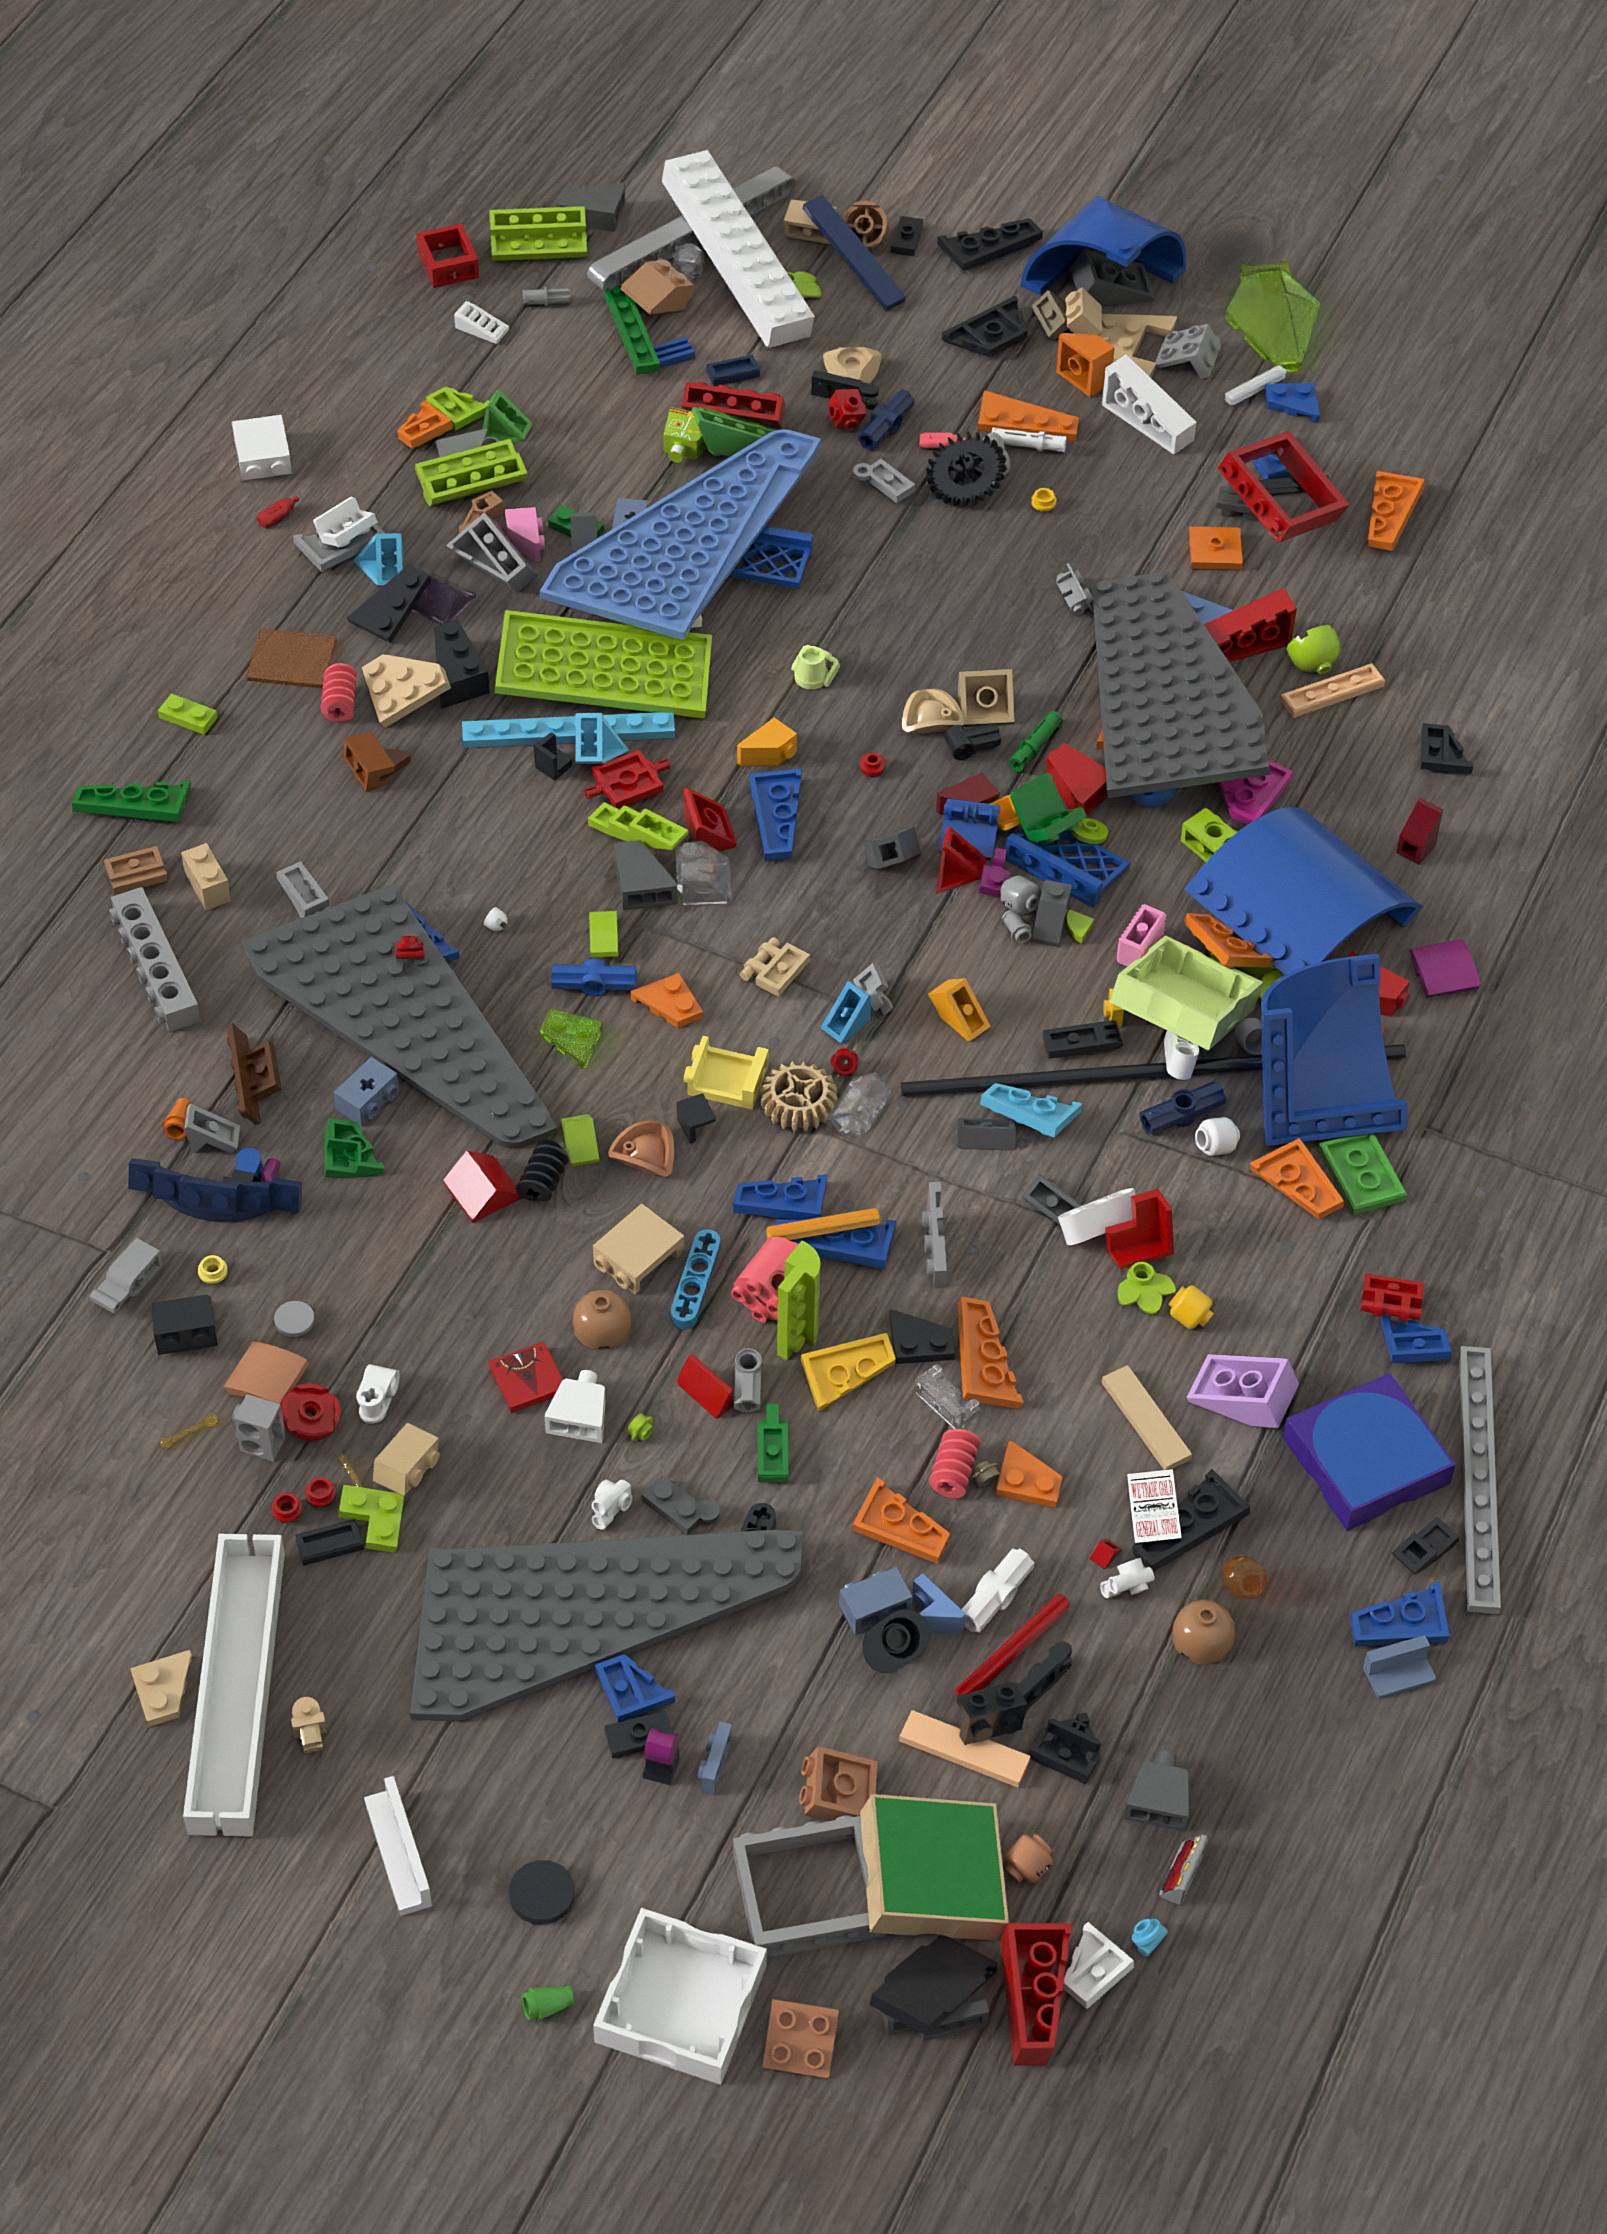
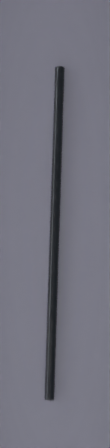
M1404 1044L1384 1046L1386 1059L1406 1057ZM1262 1055L1196 1060L1192 1074L1262 1069ZM1166 1062L901 1082L902 1096L980 1091L988 1090L995 1083L1020 1088L1171 1075L1167 1072Z

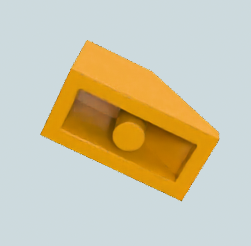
M775 717L737 745V764L740 766H779L785 760L792 758L797 752V733Z
M966 978L948 979L928 993L939 1016L967 1041L973 1040L991 1027Z

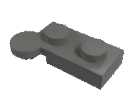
M663 1475L642 1494V1501L686 1535H689L697 1527L699 1521L713 1523L720 1517V1506L716 1501L706 1499L697 1502Z

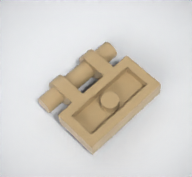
M772 937L758 948V953L754 958L748 959L744 964L740 977L748 981L752 976L758 975L756 977V985L779 997L810 962V954L789 943H786L782 949H779L780 942ZM766 960H771L767 965L763 964Z

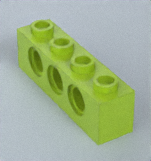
M1205 808L1183 823L1181 842L1207 862L1237 831L1224 823L1218 815Z

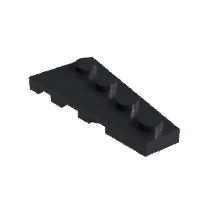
M1028 218L1003 223L1001 228L997 229L989 228L988 226L980 228V232L968 234L967 231L958 232L957 237L947 238L946 235L938 236L937 244L965 271L1043 239V231Z

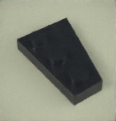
M407 565L350 614L347 620L349 623L391 643L432 579L428 574Z

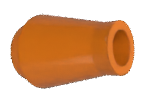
M186 1098L177 1099L174 1107L163 1122L165 1134L174 1140H181L187 1136L184 1130L187 1107L192 1102Z

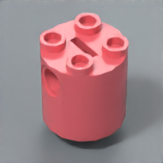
M777 1236L769 1237L734 1282V1288L731 1290L732 1297L751 1310L752 1316L757 1321L765 1323L768 1319H778V1286L785 1279V1260L798 1246V1243Z

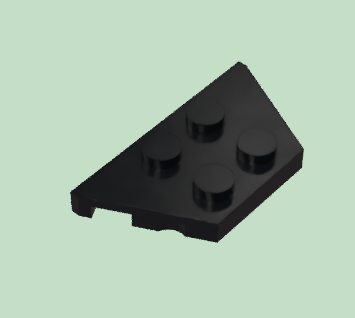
M1013 296L942 332V340L969 351L991 357L1026 339L1028 330L1025 322H1023L1022 311L1018 307V299L1016 296Z

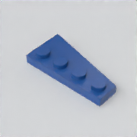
M776 1219L775 1225L784 1224V1223H790V1222H796V1221H802V1220H778V1219ZM886 1220V1224H878L876 1226L789 1241L798 1244L801 1241L808 1243L816 1250L819 1257L885 1269L896 1229V1220Z

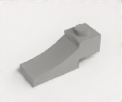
M301 861L277 872V880L289 896L300 918L330 908L328 897Z

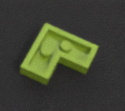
M343 1485L338 1517L369 1522L365 1549L396 1553L404 1496L394 1492Z

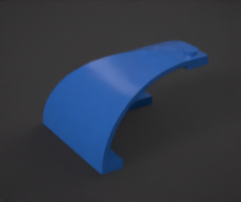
M1096 196L1033 254L1024 268L1021 286L1041 295L1072 266L1084 247L1088 249L1094 248L1107 253V258L1125 267L1132 261L1144 264L1146 271L1174 283L1186 271L1185 245L1180 235L1105 198Z
M1378 954L1332 959L1302 967L1278 979L1264 993L1261 1001L1264 1139L1267 1146L1288 1144L1298 1138L1305 1142L1407 1129V1103L1405 1099H1396L1384 1048L1379 1001L1380 957Z

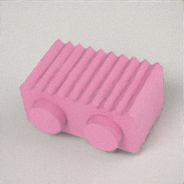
M1141 905V908L1136 912V916H1134L1129 926L1126 927L1124 934L1119 938L1117 962L1128 967L1135 960L1145 956L1149 948L1156 944L1164 935L1167 915L1148 905Z

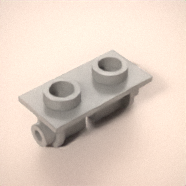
M1068 563L1067 566L1070 571L1060 573L1057 576L1056 584L1065 597L1072 613L1081 615L1085 609L1090 608L1093 614L1094 610L1090 603L1094 599L1088 588L1082 589L1081 586L1085 582L1079 570L1073 572Z

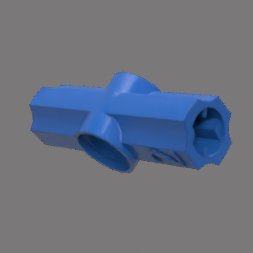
M589 959L583 965L553 964L552 989H581L590 996H599L605 990H635L637 967L608 966L600 959Z

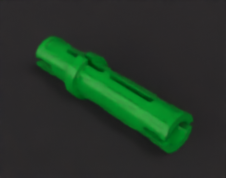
M1050 711L1028 739L1022 740L1017 752L1008 760V764H1012L1010 765L1011 769L1016 772L1022 771L1029 760L1034 759L1039 754L1040 747L1063 722L1062 718L1059 719L1061 717L1059 713Z

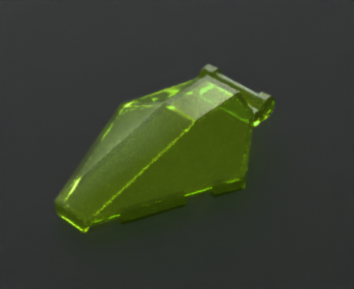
M1280 261V264L1256 266L1240 264L1241 283L1226 310L1225 319L1235 329L1240 328L1245 333L1247 342L1265 360L1270 359L1276 366L1281 365L1286 371L1300 370L1312 336L1314 324L1317 320L1320 303L1290 274L1288 261Z

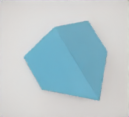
M401 533L375 534L353 560L377 586H384L404 569Z
M576 713V764H603L630 751L603 717L602 713Z

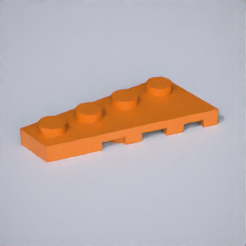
M984 390L978 431L992 432L993 427L1030 433L1042 431L1049 435L1067 436V441L1076 442L1079 417Z
M1377 471L1368 547L1393 551L1425 488V479Z
M961 1296L957 1305L963 1400L1020 1410L1024 1402L1021 1394H1017L1014 1373L1008 1368L1006 1362L1008 1355L1005 1346L1000 1344L998 1338L1000 1332L990 1302Z

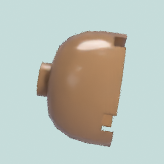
M866 200L852 204L853 206L848 211L844 212L842 219L868 250L875 249L887 238L889 231L888 217L884 210L875 202Z
M599 1289L589 1292L575 1306L572 1320L574 1333L583 1345L591 1349L599 1350V1346H609V1349L616 1348L625 1342L631 1333L632 1316L628 1303L619 1294L611 1290Z
M1197 1600L1188 1603L1179 1611L1173 1623L1172 1641L1176 1650L1180 1654L1183 1653L1190 1657L1191 1662L1209 1665L1224 1659L1225 1655L1232 1649L1235 1641V1623L1231 1614L1221 1604L1212 1600Z

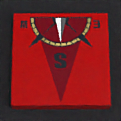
M544 1341L488 1361L489 1369L511 1413L554 1398L563 1380Z

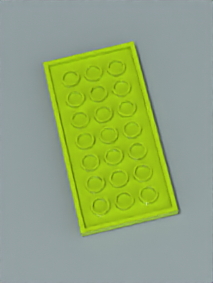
M505 610L495 693L705 718L712 635L689 632L685 640H681L632 625Z

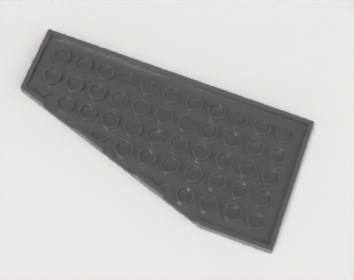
M1168 571L1153 572L1151 574L1093 582L1092 596L1094 599L1093 609L1108 798L1270 775L1263 712Z

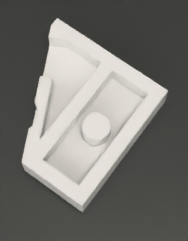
M1087 1922L1083 1928L1080 1944L1073 1953L1072 1964L1066 1971L1063 1989L1088 2009L1134 1968V1960Z

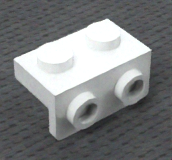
M349 497L314 519V524L322 543L336 547L348 545L350 539L367 533L371 526L378 523L374 513L360 510L355 497Z

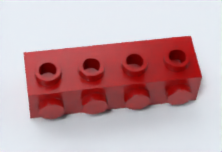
M699 381L685 383L681 404L683 410L692 412L693 407H702L774 428H782L786 406L783 397L776 393L768 392L761 394L751 389L735 390L725 385H718V387L709 386L707 383Z

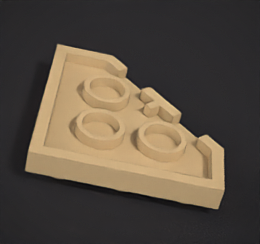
M383 654L362 667L379 722L385 728L451 688L445 669L436 663Z

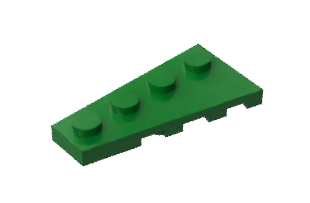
M185 780L181 781V785L168 786L167 782H156V786L140 787V783H130L123 788H116L114 784L78 786L72 801V809L74 812H84L87 814L94 813L179 822L191 791V781Z

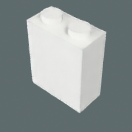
M282 415L232 422L242 481L292 474Z

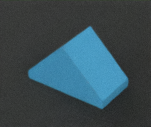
M847 981L822 1024L821 1029L840 1043H845L870 1022L871 995L853 982Z

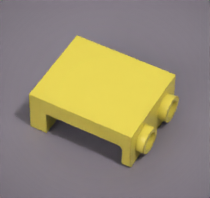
M703 1036L700 1045L694 1046L692 1066H687L685 1070L684 1083H687V1094L695 1096L703 1093L708 1100L753 1110L769 1067V1049L757 1047L755 1056L710 1047L709 1037Z

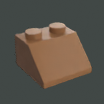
M658 259L657 261H649L643 264L622 284L621 290L649 314L686 310L694 285L686 279L684 274L674 269L670 262Z

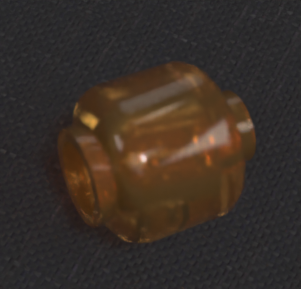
M1238 1555L1231 1558L1224 1565L1222 1581L1224 1586L1234 1596L1243 1600H1250L1258 1597L1264 1591L1267 1584V1575L1264 1568L1252 1557Z

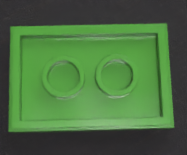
M1374 1133L1341 1137L1319 1143L1318 1150L1353 1215L1406 1201L1407 1193Z

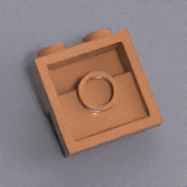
M818 1746L809 1757H805L802 1764L801 1773L803 1776H807V1783L803 1786L799 1797V1803L805 1805L804 1815L826 1821H834L846 1815L852 1817L860 1816V1812L870 1795L876 1794L878 1761Z

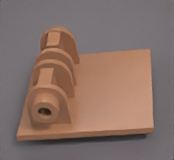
M773 1999L762 2068L829 2078L835 2035L838 2028L839 2010Z

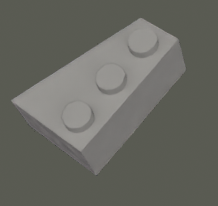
M485 512L446 545L458 557L517 592L521 591L538 576L496 522Z

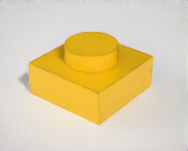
M1109 989L1108 1000L1103 1002L1104 1017H1109V1020L1116 1021L1118 1028H1122L1124 1009L1110 1003L1114 989Z

